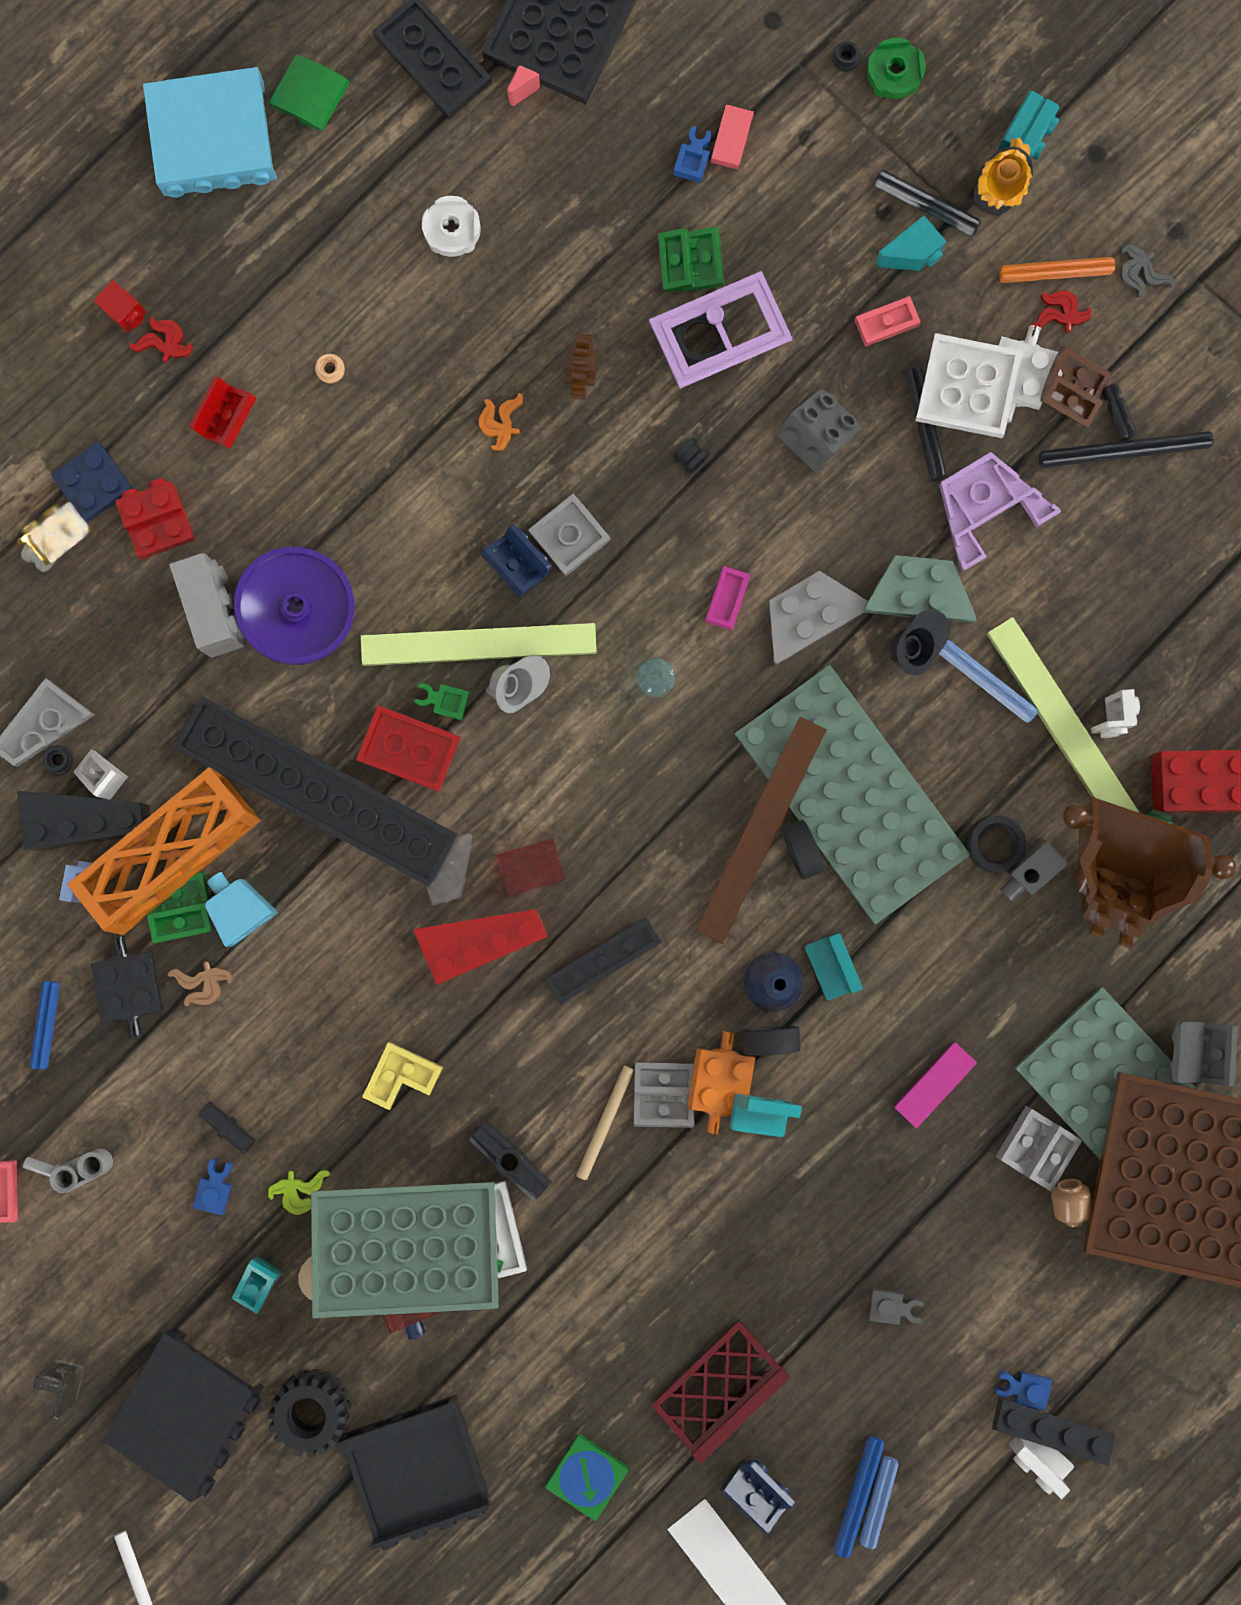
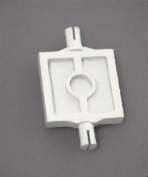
M1035 325L1028 327L1025 341H1017L1002 336L999 346L1022 350L1007 422L1012 421L1015 407L1026 406L1037 410L1040 409L1043 387L1058 354L1056 351L1042 348L1036 344L1041 328L1037 326L1032 337Z

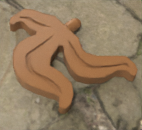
M206 961L203 963L205 971L199 972L195 977L188 976L179 969L171 970L168 976H174L179 985L188 990L196 988L204 981L202 992H195L186 997L184 1005L187 1007L191 1003L199 1005L214 1003L221 995L218 981L227 980L231 984L233 981L231 972L219 968L211 969L209 962Z

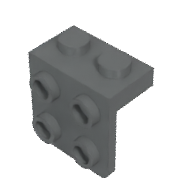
M820 389L789 415L776 433V436L814 472L819 474L837 451L861 431L862 425L832 395Z
M1177 1021L1172 1032V1041L1174 1043V1055L1170 1063L1172 1080L1179 1083L1200 1082L1235 1086L1238 1026L1208 1022Z

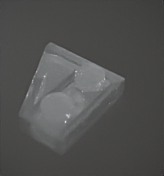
M472 833L458 837L432 887L427 886L432 906L462 898L473 841Z

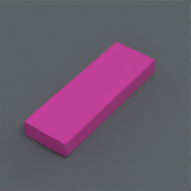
M953 1041L893 1107L915 1128H918L977 1062Z

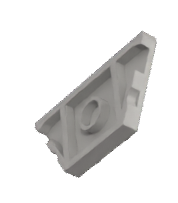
M821 571L816 572L769 600L774 664H780L862 615L863 608L868 601Z

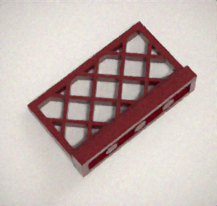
M739 1320L652 1404V1407L690 1449L692 1456L697 1462L701 1464L789 1379L790 1374L775 1361ZM738 1330L748 1340L747 1352L730 1351V1338ZM726 1343V1351H718ZM751 1344L759 1353L751 1352ZM712 1355H726L725 1373L708 1372V1359ZM730 1356L747 1357V1374L729 1373ZM751 1357L764 1358L771 1368L764 1375H750ZM704 1364V1372H697ZM690 1376L704 1377L703 1394L686 1393V1380ZM708 1377L725 1378V1395L707 1394ZM729 1378L747 1379L746 1392L742 1396H729ZM750 1379L758 1380V1381L750 1388ZM682 1385V1393H676L675 1391ZM669 1397L682 1398L681 1415H670L661 1404ZM686 1398L703 1399V1416L685 1415ZM707 1399L725 1400L724 1414L721 1417H707ZM728 1400H730V1401H736V1402L728 1409ZM675 1420H681V1427ZM685 1420L703 1421L702 1435L695 1442L685 1433ZM707 1422H714V1423L706 1430V1423H707Z

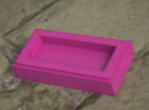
M726 566L722 567L705 623L733 631L751 574Z

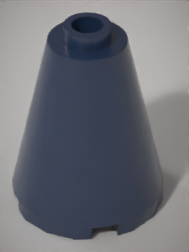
M778 952L762 954L755 958L746 970L744 978L746 994L753 1004L763 1010L770 1012L783 1011L791 1007L802 993L803 975L801 969L792 958ZM781 978L782 985L776 990L774 982Z

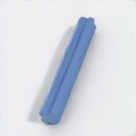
M947 640L939 653L943 658L1025 722H1030L1036 716L1038 710L953 642Z

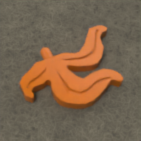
M518 393L516 399L507 400L499 407V415L503 424L494 420L495 406L493 402L489 399L484 400L487 406L480 415L479 426L485 436L497 437L496 445L491 446L493 451H503L511 440V434L520 433L518 428H512L510 420L511 413L523 405V396Z

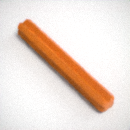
M1113 257L1003 265L999 269V279L1001 283L1111 275L1115 271V260Z

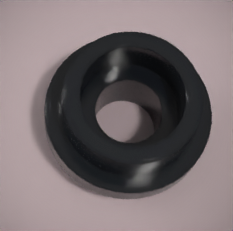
M843 41L833 49L832 63L840 71H852L860 62V50L851 41ZM847 55L850 57V60H844L841 56Z
M55 745L48 748L44 753V767L52 774H65L73 766V754L67 747ZM58 755L63 756V763L61 765H56L55 763Z

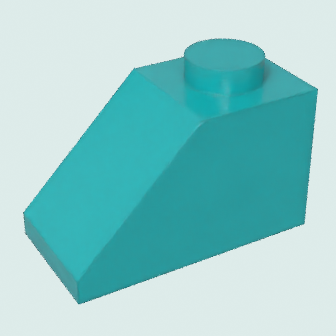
M923 216L879 251L875 263L878 267L920 271L927 264L929 267H932L942 258V250L946 240L928 219Z

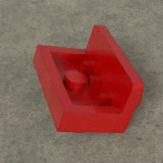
M214 377L189 424V428L205 440L231 449L257 398L250 392L230 386L221 378Z

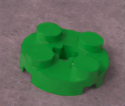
M904 38L886 39L871 53L867 64V78L873 87V92L877 96L900 99L917 91L925 74L926 63L919 48L916 50L915 47L911 46L910 41ZM892 63H897V66L903 68V71L895 74L889 69L892 67Z

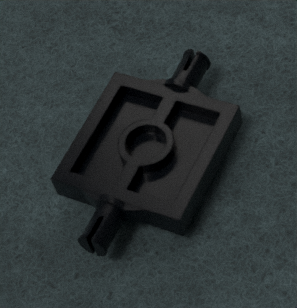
M125 936L112 938L116 956L106 961L91 963L101 1022L115 1019L127 1020L129 1038L142 1036L139 1018L147 1013L163 1010L153 952L137 955L127 953Z

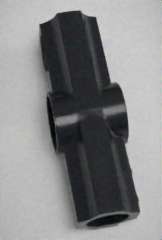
M488 1120L468 1139L496 1166L502 1175L507 1176L533 1202L552 1183L524 1155L519 1147L514 1146ZM507 1153L514 1154L518 1158V1165L513 1168L506 1167L503 1164L502 1156Z

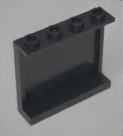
M176 1328L163 1333L103 1442L186 1500L192 1502L201 1496H207L216 1482L213 1477L217 1470L221 1469L231 1455V1452L228 1450L233 1441L236 1442L245 1431L246 1425L244 1422L248 1414H252L260 1404L261 1397L259 1395L264 1386L259 1384L252 1387L185 1342L184 1338L187 1334Z
M457 1395L343 1433L337 1443L341 1455L346 1453L372 1533L373 1541L370 1545L372 1550L380 1547L382 1550L393 1548L400 1540L408 1537L411 1540L419 1539L425 1536L429 1530L437 1527L440 1530L448 1529L454 1526L457 1520L466 1517L469 1520L479 1518L489 1509L491 1498Z

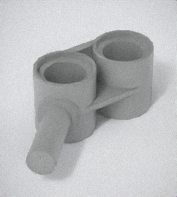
M99 1148L63 1165L56 1164L53 1166L27 1157L23 1168L50 1177L49 1181L53 1190L58 1193H67L109 1172L113 1165V1159L107 1150ZM92 1157L99 1160V1171L92 1169L90 1165ZM65 1170L72 1174V1184L64 1181L63 1172Z

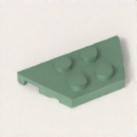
M895 555L886 568L883 577L876 585L869 601L863 608V613L914 618L922 611L933 609L943 613L948 621L974 623L976 621V614L954 563L948 560Z

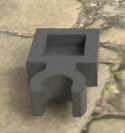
M872 1288L868 1319L874 1322L900 1325V1318L903 1316L912 1323H921L922 1318L918 1315H912L910 1311L913 1306L923 1307L924 1303L915 1297L903 1301L902 1292Z

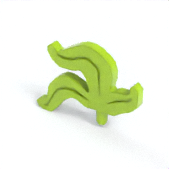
M320 1170L311 1181L303 1182L300 1179H294V1172L289 1171L288 1179H282L269 1188L268 1197L272 1200L274 1194L283 1193V1207L292 1214H303L311 1210V1198L301 1199L297 1189L311 1195L312 1191H318L321 1188L323 1179L331 1174L328 1170Z

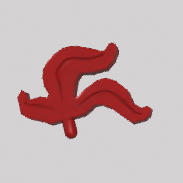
M1058 291L1051 295L1043 292L1041 295L1043 303L1049 306L1059 305L1062 308L1063 314L1054 308H1047L1039 315L1037 322L1030 325H1035V331L1037 326L1042 328L1048 322L1056 321L1059 324L1066 325L1065 331L1069 333L1071 326L1085 323L1091 318V309L1088 307L1086 312H1077L1078 299L1069 291Z
M153 317L149 319L151 327L154 331L165 334L166 342L163 343L156 334L148 333L142 336L138 343H130V348L137 353L149 347H157L160 352L164 353L163 362H167L170 356L174 358L188 357L193 350L191 343L187 347L179 345L184 334L176 322L172 320L155 321Z

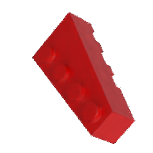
M537 909L413 929L436 985L549 937Z

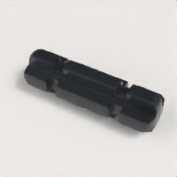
M1117 383L1106 386L1102 394L1105 401L1109 402L1107 407L1115 426H1119L1117 432L1121 440H1128L1137 434L1134 423L1130 422L1132 417L1124 397L1120 398L1122 392Z

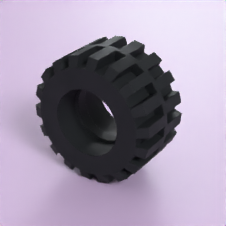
M312 1369L308 1374L306 1370L300 1371L296 1377L295 1375L291 1376L273 1398L270 1405L272 1408L268 1413V1419H272L269 1428L270 1432L276 1431L277 1434L274 1440L277 1444L282 1441L285 1444L282 1449L286 1452H289L290 1448L295 1450V1456L301 1457L303 1452H307V1457H312L317 1451L320 1454L326 1452L328 1447H332L341 1436L349 1420L350 1412L348 1410L351 1407L350 1399L346 1400L348 1394L346 1387L340 1389L341 1381L337 1377L334 1381L329 1378L331 1373L325 1371L323 1375H319V1369ZM303 1398L317 1401L325 1411L326 1422L319 1426H308L302 1423L295 1413V1401Z

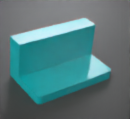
M840 933L832 934L805 946V951L826 1000L830 1001L844 994L855 993L863 989Z
M735 1093L729 1127L734 1131L783 1137L785 1135L787 1118H800L802 1106L784 1100Z

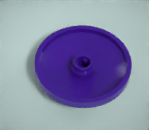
M279 548L260 556L242 574L235 592L234 611L243 637L259 654L281 664L304 665L317 662L329 656L346 639L354 618L353 591L344 572L327 556L307 548Z

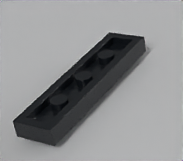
M646 917L549 976L545 981L561 1005L662 942Z
M998 1398L992 1425L993 1430L1109 1466L1115 1435Z

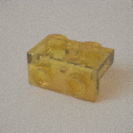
M70 502L60 508L57 504H54L42 513L45 518L38 524L36 520H33L21 529L24 535L17 542L19 545L27 542L47 566L92 530Z

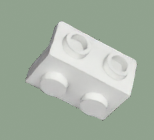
M1134 689L1121 690L1105 698L1107 722L1092 727L1091 734L1100 733L1101 738H1114L1127 734V729L1137 726L1136 715L1139 714L1140 704L1138 697L1134 695Z
M1014 1437L1009 1445L1016 1454L1013 1458L1014 1461L1026 1473L1031 1469L1038 1476L1035 1481L1045 1492L1050 1495L1054 1491L1063 1499L1070 1491L1063 1482V1479L1074 1468L1073 1464L1058 1450L1018 1437Z

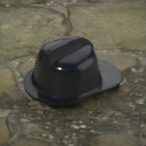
M933 609L920 612L907 628L899 630L893 637L891 642V660L894 663H898L901 669L909 675L924 673L948 640L950 629L945 615Z

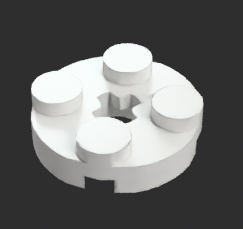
M444 196L437 199L429 210L427 208L422 219L423 234L431 250L444 256L453 257L470 253L475 248V244L480 236L481 225L477 211L465 199L458 196ZM450 220H454L455 225L459 226L454 232H448L447 229H444V226L449 225Z

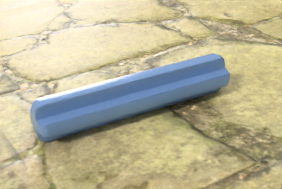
M889 1456L881 1458L859 1539L861 1545L869 1549H875L877 1546L898 1469L897 1460Z

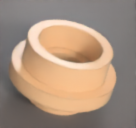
M325 354L317 360L315 371L321 381L335 383L343 377L345 366L337 355ZM328 366H335V371L329 374L326 373V368Z

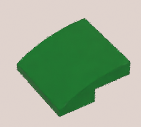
M295 55L268 104L275 111L295 117L301 125L323 131L350 82L345 77L319 63Z
M717 226L688 232L686 228L658 233L664 291H693L725 286L720 232Z
M205 872L195 874L185 885L177 889L150 914H147L153 944L213 931L212 919L205 907V903L209 901Z

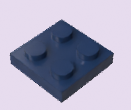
M99 441L51 474L79 516L87 524L115 505V501L122 498V492L133 489Z

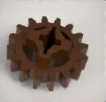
M578 333L575 348H568L565 383H571V398L585 400L588 386H595L598 350H592V335Z

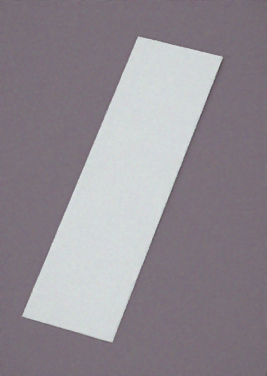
M706 1499L667 1529L725 1605H787Z

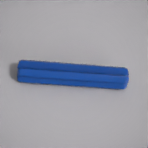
M43 981L41 985L30 1058V1067L33 1069L43 1070L48 1067L60 984L55 981Z

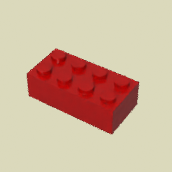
M1241 750L1161 751L1151 754L1153 810L1163 813L1241 812Z

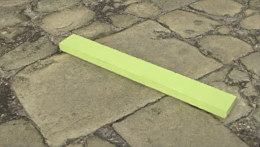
M1012 617L989 631L986 635L1030 703L1038 710L1037 714L1090 796L1140 813L1015 619Z
M595 623L361 635L363 666L524 658L530 655L545 657L597 654Z

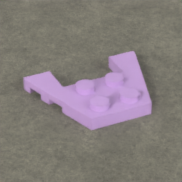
M992 452L939 484L959 568L962 573L987 557L971 531L1018 503H1021L1036 528L1061 512L1059 507L1055 504H1050L1041 496L1042 493L1019 478L1020 475Z

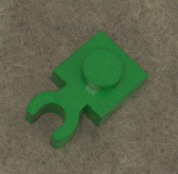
M419 684L421 690L428 691V697L425 700L415 699L414 702L421 707H428L431 704L435 705L434 714L463 721L470 695L469 691L440 684L439 692H436L428 684Z

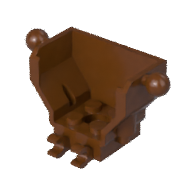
M1095 797L1091 798L1086 809L1082 805L1072 804L1064 810L1063 820L1065 824L1073 829L1079 828L1080 866L1074 875L1075 880L1078 882L1075 889L1082 893V918L1091 921V935L1103 938L1105 927L1120 931L1119 944L1132 949L1134 936L1140 938L1147 925L1155 924L1163 914L1198 901L1209 883L1211 874L1218 879L1225 880L1232 877L1236 871V864L1231 857L1227 855L1211 857L1208 836Z

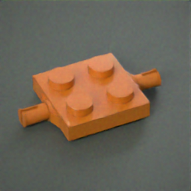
M723 1031L720 1048L712 1050L697 1048L687 1108L704 1111L709 1114L706 1132L711 1134H719L721 1117L732 1115L735 1093L750 1094L755 1057L741 1055L732 1050L734 1032Z

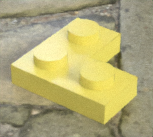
M388 1042L362 1098L390 1110L403 1083L430 1095L443 1067Z

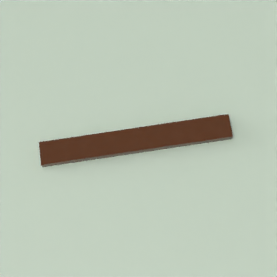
M799 717L700 921L697 932L723 944L827 729Z

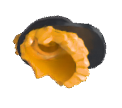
M1020 138L1012 139L1011 146L996 151L988 162L985 163L982 175L979 177L973 191V201L982 211L999 216L1006 213L1014 205L1019 206L1021 204L1023 195L1028 193V186L1033 175L1028 144H1024Z

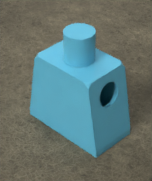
M220 872L207 881L215 896L205 903V907L225 947L234 946L278 914L276 909L244 879H238L230 884L223 873Z

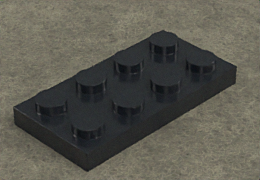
M422 0L407 1L373 30L374 37L448 119H451L492 84L490 75Z

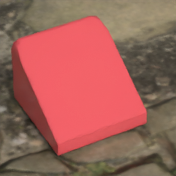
M521 65L517 68L507 88L510 105L515 106L540 88L538 73Z

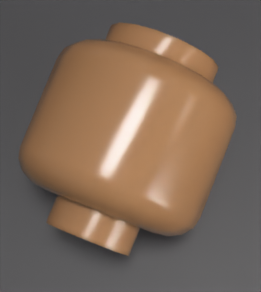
M1065 1179L1058 1182L1051 1192L1055 1218L1070 1227L1082 1226L1085 1221L1089 1220L1091 1215L1092 1197L1090 1189L1077 1179Z

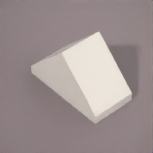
M93 749L88 752L73 771L93 795L109 800L128 778L127 775Z

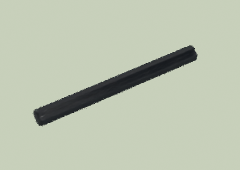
M1206 431L1045 450L1039 454L1040 467L1047 468L1208 449L1213 446L1214 440L1212 432Z

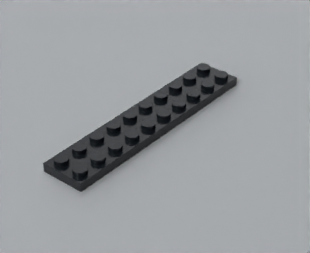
M201 696L173 747L428 887H432L459 837L457 833Z

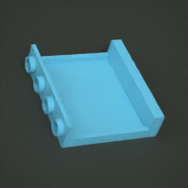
M258 67L143 84L156 184L164 196L180 197L184 193L189 192L208 193L217 188L236 189L244 184L264 185L269 183V181L277 180L272 164L263 92H265L264 81Z

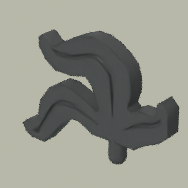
M1131 244L1121 250V255L1126 253L1132 259L1121 267V280L1127 287L1138 292V298L1142 297L1145 292V284L1138 277L1140 269H1143L1144 281L1150 286L1166 284L1172 287L1175 282L1171 275L1158 274L1153 271L1152 263L1149 259L1154 257V252L1146 255L1142 249Z

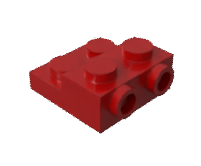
M165 479L153 480L148 484V489L138 492V489L126 490L121 493L122 498L115 501L123 525L130 534L137 557L141 560L196 540L177 487L171 481L166 482Z

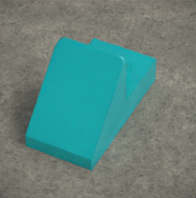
M258 1256L249 1262L231 1299L258 1314L283 1271Z

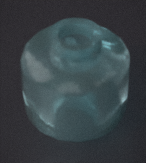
M649 659L638 669V687L647 697L654 699L662 698L673 689L675 672L671 664L664 659Z

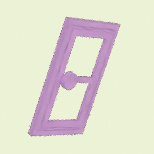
M762 271L649 319L650 325L680 389L792 340V336ZM754 293L771 331L732 347L721 323L724 318V311L721 306ZM706 313L707 321L716 326L726 351L688 367L671 328Z

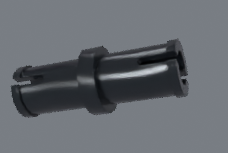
M211 1101L198 1114L200 1118L217 1131V1136L220 1139L225 1138L242 1154H245L256 1141L254 1137H251L236 1124L237 1119L233 1116L229 1118Z

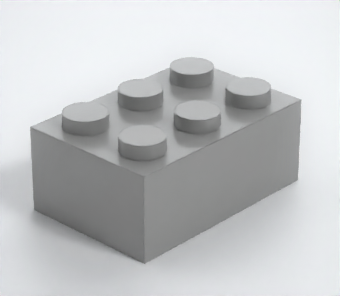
M205 553L169 564L196 648L213 658L245 647L242 640L244 637L233 612L234 597L231 593L227 594L224 583L228 582V578L223 566H218L216 560L210 559Z

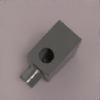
M1040 837L1025 852L1020 862L1007 870L1013 877L1000 890L1012 902L1025 890L1034 895L1069 863L1046 840ZM1028 869H1033V876L1030 879H1025L1024 873Z

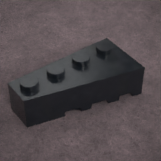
M17 791L24 850L41 851L121 839L150 816L149 805L140 802Z

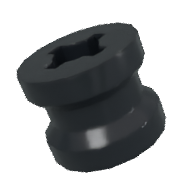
M691 437L678 449L673 459L677 463L681 462L685 465L686 472L691 475L701 467L710 453L706 449H701L698 446V441Z

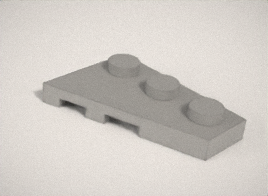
M45 678L1 734L0 756L13 766L19 767L95 714L51 680Z

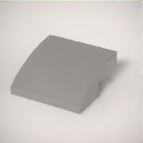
M635 1063L634 1127H694V1110L687 1108L694 1064Z
M1025 1106L995 1157L1052 1192L1082 1140L1028 1106Z

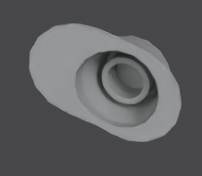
M530 655L524 657L512 665H503L493 672L490 684L485 690L487 694L496 700L498 707L502 711L514 713L544 692L550 678L549 666L546 660L540 656Z

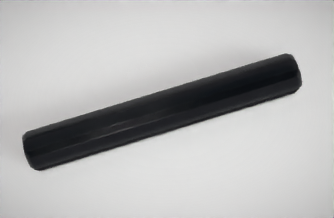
M881 170L875 179L874 185L971 236L977 232L981 224L980 219L885 170Z
M921 367L911 368L906 373L915 416H917L925 380ZM917 421L930 479L932 481L945 478L947 473L936 425Z

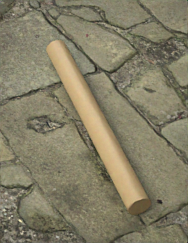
M626 1065L622 1068L576 1174L577 1177L583 1180H587L635 1071L633 1068Z

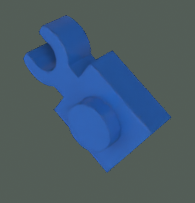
M693 126L689 132L690 145L682 143L673 175L701 183L710 151L703 149L707 148L710 144L711 131L707 130L705 138L699 140L695 137L696 127Z
M212 1158L207 1166L210 1178L202 1177L200 1179L193 1208L223 1215L232 1184L224 1182V1179L231 1173L233 1163L227 1162L224 1171L220 1172L216 1169L217 1158Z
M998 1371L997 1375L1001 1379L1008 1380V1385L1005 1388H994V1391L999 1396L1009 1397L1015 1394L1014 1402L1016 1404L1046 1411L1052 1380L1049 1377L1020 1371L1018 1379H1015L1007 1371Z

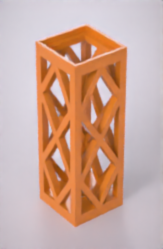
M208 767L67 885L103 931L124 935L144 919L147 914H150L167 900L177 889L185 885L191 877L203 870L256 826L261 819L225 776ZM213 803V804L210 805V806L200 807V806H202L203 804ZM227 811L223 823L212 831L218 813ZM209 813L201 837L183 841L192 816ZM180 824L174 842L165 844L168 833ZM167 860L163 872L151 881L158 861ZM148 863L139 888L123 892L132 866ZM121 873L114 893L106 894L104 890L107 883Z

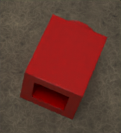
M114 280L94 300V303L100 310L127 333L132 328L138 327L147 313L142 305Z

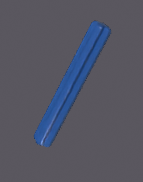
M869 1436L835 1542V1554L843 1558H849L884 1449L883 1440L874 1436Z

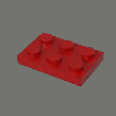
M377 705L356 760L440 792L461 737Z

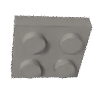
M574 493L528 529L530 535L565 577L611 540L609 535Z

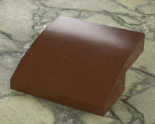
M1061 346L1048 373L1040 401L1084 427L1089 428L1103 403L1099 397L1112 373L1070 348Z

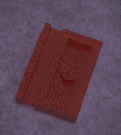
M553 838L496 855L508 896L565 880Z

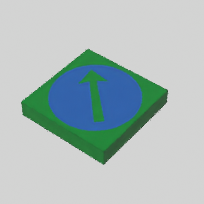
M578 1433L546 1482L545 1488L596 1522L629 1471V1466Z

